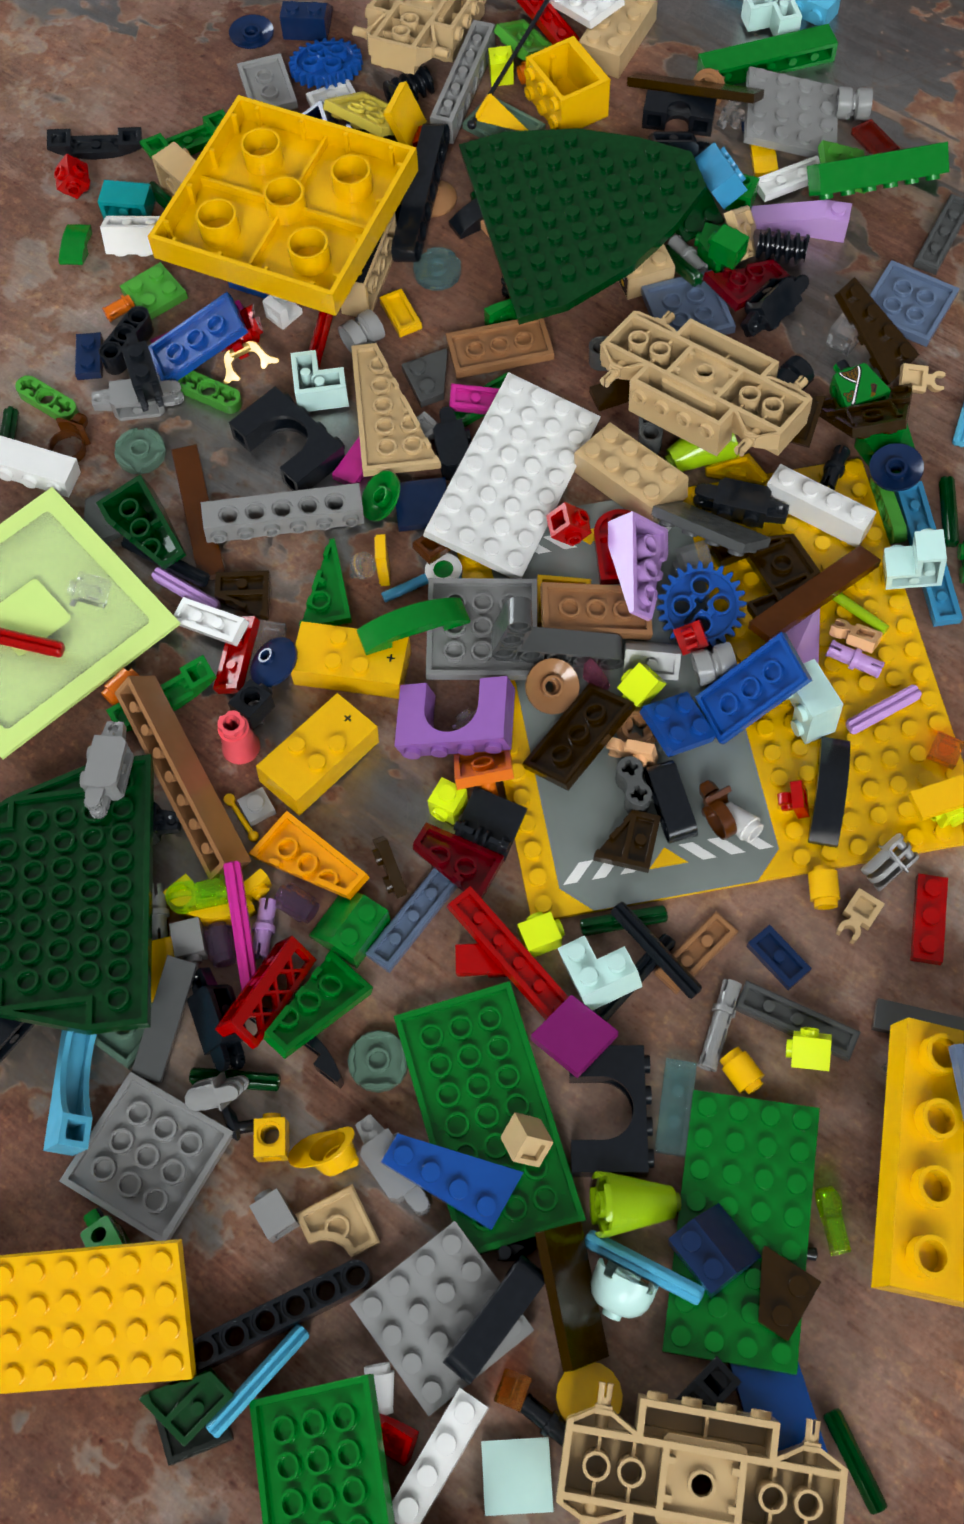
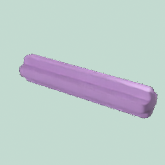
M156 567L152 572L153 581L180 597H185L220 610L219 600L161 567Z
M910 685L847 719L845 726L851 734H857L919 700L922 693L917 685Z

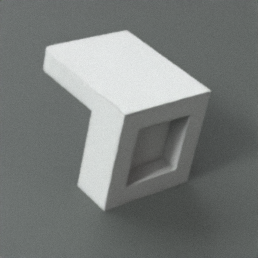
M268 295L262 301L266 318L282 330L303 314L302 308L296 303L272 295Z

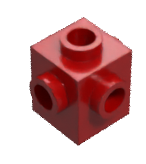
M66 154L55 168L54 178L56 179V189L78 199L83 192L89 189L91 180L88 173V163Z
M564 502L546 515L552 539L574 546L592 533L589 524L590 518L587 512L569 503Z

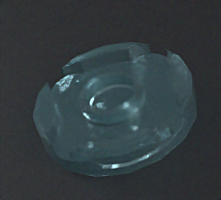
M443 247L427 249V252L421 255L420 261L413 263L414 277L419 285L432 291L451 288L458 282L461 276V261L449 249Z

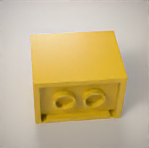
M575 36L526 57V68L524 69L526 78L525 96L536 106L538 113L541 116L543 115L548 121L551 129H582L608 117L610 78Z

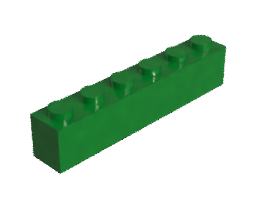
M829 24L700 53L698 54L696 73L706 68L719 70V73L725 77V84L736 85L746 82L747 71L750 66L777 73H787L834 62L838 41Z
M948 142L807 166L809 196L819 195V200L834 198L833 193L840 192V196L855 194V189L862 188V192L877 190L876 185L883 184V189L897 187L898 181L903 180L904 185L919 183L920 177H925V181L940 179V174L950 172Z

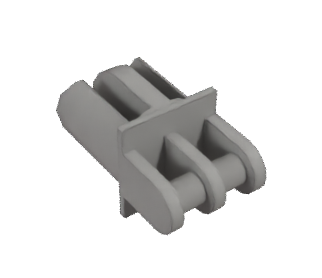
M901 833L893 836L883 846L879 845L880 851L860 869L867 879L874 883L873 886L878 892L883 890L902 871L908 873V868L919 859L920 855L917 852H912L911 844L903 841L904 836ZM897 846L898 849L893 852L892 850ZM905 856L906 858L901 862L900 859Z
M223 1071L216 1077L195 1082L185 1095V1104L193 1111L219 1108V1111H222L248 1088L249 1080L244 1075L226 1078L225 1071Z

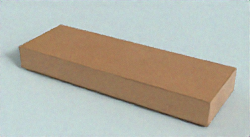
M716 911L673 953V956L695 977L738 934V930ZM660 967L655 971V975L676 995L681 991Z

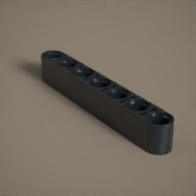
M447 123L422 125L416 147L419 170L404 195L392 241L391 254L394 262H419L421 259L450 142V129Z
M361 1260L348 1261L194 1338L193 1347L196 1373L214 1368L294 1328L295 1325L302 1324L365 1292L372 1284V1271ZM355 1268H362L365 1271V1279L359 1285H351L348 1279L350 1272ZM325 1283H333L335 1286L334 1296L326 1301L321 1300L319 1296L321 1286ZM295 1298H303L305 1309L299 1315H292L289 1309L290 1303ZM271 1312L275 1318L274 1325L271 1329L263 1331L260 1328V1319L265 1313ZM241 1327L244 1331V1340L238 1346H232L229 1339L230 1334L235 1328ZM210 1342L214 1349L213 1355L208 1361L203 1362L199 1356L200 1348L205 1343Z

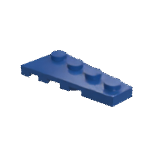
M398 1133L380 1162L489 1230L493 1229L524 1173Z

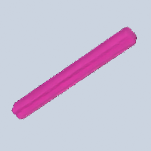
M231 861L224 863L223 868L242 991L257 969L240 861Z

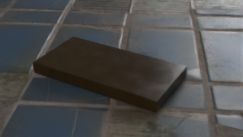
M589 683L522 763L524 768L569 791L636 709L634 702Z
M581 1221L535 1232L563 1372L574 1371L609 1357L599 1305L591 1293L592 1272Z

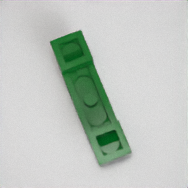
M223 109L202 117L203 125L167 139L159 133L140 140V145L150 159L172 142L177 143L181 148H186L191 155L196 154L204 149L226 113Z
M440 598L411 604L384 614L357 629V634L365 654L369 655L392 648L393 641L442 626L444 631L469 624L470 618L461 598Z
M204 655L180 667L181 674L160 685L173 711L178 710L193 700L217 678ZM120 703L106 710L113 722H124L127 728L126 732L133 730Z

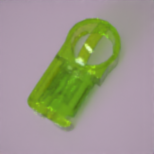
M219 874L220 879H208L196 882V884L193 880L173 883L166 891V902L170 909L178 914H186L199 909L227 904L228 895L225 877ZM192 896L190 901L184 906L177 907L171 903V900L174 898Z
M831 1185L815 1188V1201L821 1222L823 1223L830 1256L851 1252L841 1213L842 1200L839 1193Z

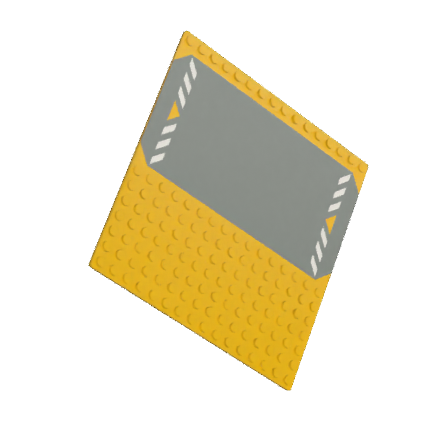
M860 459L846 461L845 472L838 479L834 491L876 511L872 526L860 545L881 559L878 568L842 593L890 627L882 635L880 643L872 653L862 652L885 662L879 677L876 679L874 676L856 668L851 670L848 668V665L825 656L832 640H836V642L856 650L853 646L846 644V639H839L829 635L831 625L835 624L837 618L846 620L853 626L859 623L869 628L872 627L833 600L820 608L819 666L843 702L836 731L824 737L850 741L848 785L838 847L808 843L819 767L818 757L821 738L805 745L801 737H797L791 728L794 707L790 700H785L725 744L719 743L717 738H715L711 743L668 757L659 742H655L658 754L657 764L671 760L676 764L697 824L698 836L669 844L659 823L648 873L593 861L595 851L604 845L609 839L610 834L623 823L625 817L629 814L624 808L625 794L618 787L615 780L617 765L622 758L609 756L610 749H606L605 745L569 791L526 770L522 763L565 712L559 714L540 712L530 703L526 695V680H510L515 687L512 749L510 750L514 779L505 780L503 784L507 800L528 808L515 837V843L530 915L537 912L545 914L551 911L555 920L611 910L620 902H624L627 906L808 874L817 865H830L831 869L864 864L880 851L879 845L883 846L898 833L904 836L903 841L905 843L911 844L912 852H917L918 854L964 845V822L956 827H952L950 824L940 828L937 822H934L931 818L920 821L908 797L910 791L964 774V762L905 588L885 590L883 553L884 548L891 546L863 462ZM825 464L792 470L819 483L824 474L823 468ZM769 473L767 475L769 476V478H771L774 473ZM719 482L710 483V484H712V485H717V486H718V483H719ZM696 486L688 487V497L683 502L694 506L693 498L696 495ZM613 500L576 506L584 509L589 515L592 533L574 546L552 539L549 527L547 526L522 579H537L538 574L591 579V584L600 585L594 545V527L597 520L604 513L624 508ZM790 514L787 515L785 524L764 522L763 529L747 527L744 524L736 523L765 536L794 533L820 572L855 549L850 544ZM658 523L668 529L667 561L662 562L661 571L663 572L662 580L657 582L656 586L658 595L666 594L661 588L662 584L671 585L668 575L677 578V568L679 567L683 572H686L687 563H690L693 569H697L698 562L701 561L703 568L707 569L709 563L713 562V570H718L719 566L709 553V545L704 542L705 538L700 536L691 537L683 534L682 529L677 526L667 527ZM457 553V557L462 565V578L512 579ZM746 559L723 568L722 574L724 576L733 572L731 582L740 581L736 591H745V595L739 598L740 601L750 602L769 594ZM697 581L693 585V589L697 593H705L709 588L704 581ZM715 588L703 603L696 602V610L685 619V625L689 624L701 609L707 611V602L719 592L718 588ZM658 599L656 601L652 618L653 636L651 640L622 639L624 656L626 640L678 644L676 638L670 640L672 630L663 631L667 621L659 622L658 617L663 615L664 612L657 611L656 606L664 604V602ZM718 599L713 603L715 610L719 612L726 611L729 608L727 601L724 599ZM678 601L674 605L675 611L681 614L686 613L690 609L689 604L685 601ZM747 605L746 607L739 608L740 611L746 613L745 618L736 619L742 624V627H732L735 637L732 638L727 634L725 635L726 642L731 643L737 664L766 643L748 629L749 622L753 618L747 610ZM700 619L706 632L709 630L710 624L707 620ZM719 640L716 641V645L722 644ZM710 645L708 647H705L709 652L712 651V647ZM681 653L678 681L663 679L667 684L649 704L688 691L702 712L695 696L711 684L699 686L690 653L684 656ZM623 666L614 670L573 667L579 678L580 689L578 696L589 683L618 696L623 695L617 688L622 682ZM548 681L545 687L548 692H551L553 684ZM910 685H917L922 695L919 700L857 734H851L845 726L847 719ZM633 722V731L631 732H637L643 737L642 731L645 727L639 728ZM643 767L642 779H643V781L646 783L645 774H644V768H645V767ZM710 780L716 784L719 790L730 785L732 791L728 793L729 802L760 818V823L764 825L760 835L750 843L745 840L741 841L736 834L726 840L720 839L708 824L706 817L702 815L701 811L705 804L699 793V785ZM802 780L808 793L810 817L798 819L793 810L782 811L781 806L778 805L777 794L791 792V781ZM651 798L650 807L647 813L657 815L655 806ZM896 846L892 851L895 852L898 847Z

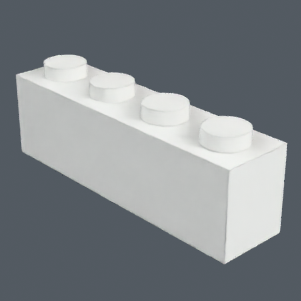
M106 216L100 226L106 254H114L119 257L127 254H138L141 257L153 255L147 236L160 216Z
M0 436V479L16 481L32 489L36 487L47 491L53 487L60 495L70 497L81 473L77 458Z
M782 464L779 465L767 483V486L772 491L770 499L789 505L788 514L855 548L860 546L866 537L876 515V511Z
M461 1388L458 1389L392 1501L394 1520L397 1524L423 1523L489 1409Z

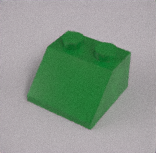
M356 893L351 900L338 895L309 934V937L329 951L332 950L341 959L357 969L366 957L365 953L391 922L389 911L364 894Z

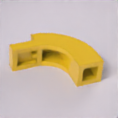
M261 868L244 881L249 918L257 913L253 902L264 898L268 894L269 888L272 887L268 875ZM186 873L163 891L170 904L186 919L199 917L202 924L206 927L232 926L227 893H207L201 890Z

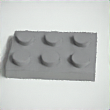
M281 53L237 64L247 98L288 110L298 108L297 99Z

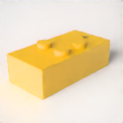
M301 621L296 640L297 662L291 672L294 685L399 699L400 685H405L411 656L410 638L406 637L393 641L392 648L366 655L356 628Z
M336 693L256 765L259 781L300 816L379 743L378 726L341 695Z

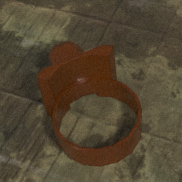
M77 413L70 421L56 418L61 431L54 434L50 439L48 450L53 451L54 446L63 439L71 438V436L77 437L82 441V446L78 453L72 457L77 458V461L80 462L85 456L86 445L91 444L85 431L88 424L87 417L82 413Z
M707 780L699 785V793L705 804L701 812L706 817L714 833L720 839L726 840L737 833L736 822L726 806L729 802L728 793L732 790L730 785L719 790L714 782Z

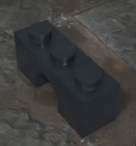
M647 90L642 128L665 131L666 124L670 120L681 119L688 124V131H691L694 135L711 137L717 99Z

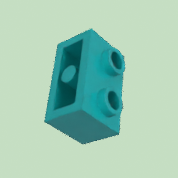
M104 180L97 202L103 219H105L106 216H151L156 201L151 184Z

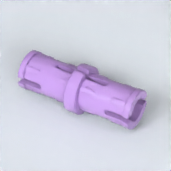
M832 640L825 655L848 665V668L851 670L856 668L874 676L876 679L879 677L885 664L883 661L863 654L859 648L854 650L836 642V640Z
M266 898L259 899L257 919L252 925L255 959H259V955L262 956V960L267 957L271 936L275 934L276 927L273 923L278 901L269 898L268 902H266Z

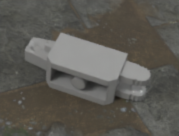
M159 376V382L164 395L162 399L165 406L159 407L156 404L155 398L147 400L149 410L143 412L141 404L138 402L131 379L109 381L108 389L92 392L91 395L92 406L95 411H113L115 418L120 421L161 417L165 413V407L181 404L185 398L178 381H161Z
M107 721L102 734L94 735L92 745L87 749V763L85 771H82L80 774V786L85 791L84 804L90 810L89 812L94 819H101L107 815L111 800L118 801L125 796L134 755L126 742L127 728L124 722Z
M371 1114L355 1124L364 1143L361 1147L360 1156L390 1202L400 1204L406 1201L409 1207L414 1210L413 1212L416 1213V1216L424 1217L428 1212L430 1213L431 1204H429L430 1201L422 1188L380 1163L397 1133L393 1135L389 1128L384 1129Z

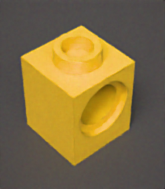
M280 1113L262 1114V1118L254 1119V1158L258 1162L288 1161L290 1152L288 1120L285 1117H281ZM270 1130H278L279 1137L277 1141L272 1144L265 1143L266 1133Z

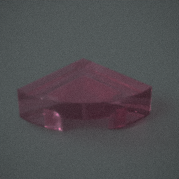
M590 658L584 664L583 679L588 683L608 690L610 686L606 675Z

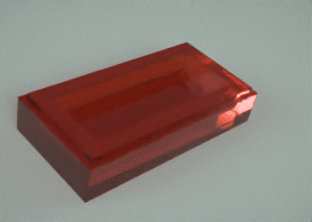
M872 119L852 128L851 135L870 155L900 150V147Z

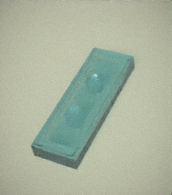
M666 1058L654 1153L684 1158L686 1156L697 1063Z

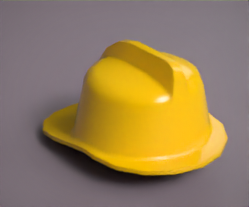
M347 1126L309 1135L292 1148L289 1152L288 1161L295 1168L315 1167L326 1176H336L359 1164L356 1148L352 1142L355 1131L352 1127Z

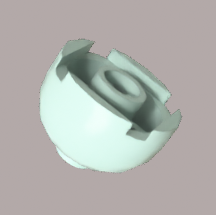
M599 1258L591 1279V1293L595 1301L603 1307L602 1314L614 1321H620L621 1317L630 1319L644 1314L652 1304L659 1286L650 1281L649 1284H646L640 1280V1276L610 1260L605 1265L603 1258Z

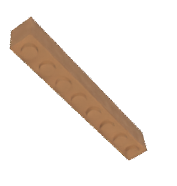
M155 675L128 676L116 690L115 695L145 754L152 755L154 772L209 880L225 879L223 865L227 862L240 861L243 870L251 862V859Z

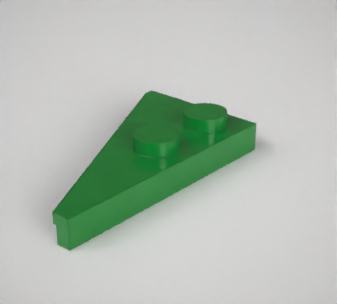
M335 538L329 539V544L325 547L324 559L320 570H317L312 585V593L307 599V608L303 620H300L299 627L301 621L333 626L352 623Z

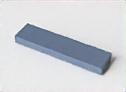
M433 868L365 953L366 957L390 973L458 887L437 869Z

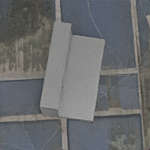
M626 640L623 674L631 668L634 669L640 662L648 665L662 679L678 681L681 662L679 645Z

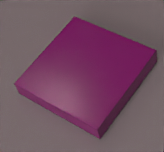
M571 994L531 1034V1041L578 1079L618 1037L619 1031Z

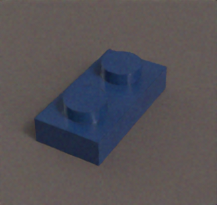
M101 332L76 334L75 375L77 380L102 378L103 362L99 354V348L103 344Z
M770 924L749 941L746 946L788 991L812 969Z

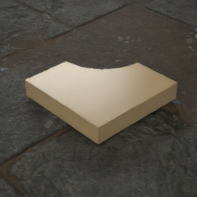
M746 205L724 213L728 226L749 236L747 251L741 261L755 256L756 250L753 235L756 224L750 206Z
M353 1184L295 1214L310 1245L321 1241L334 1242L345 1248L353 1259L381 1243Z

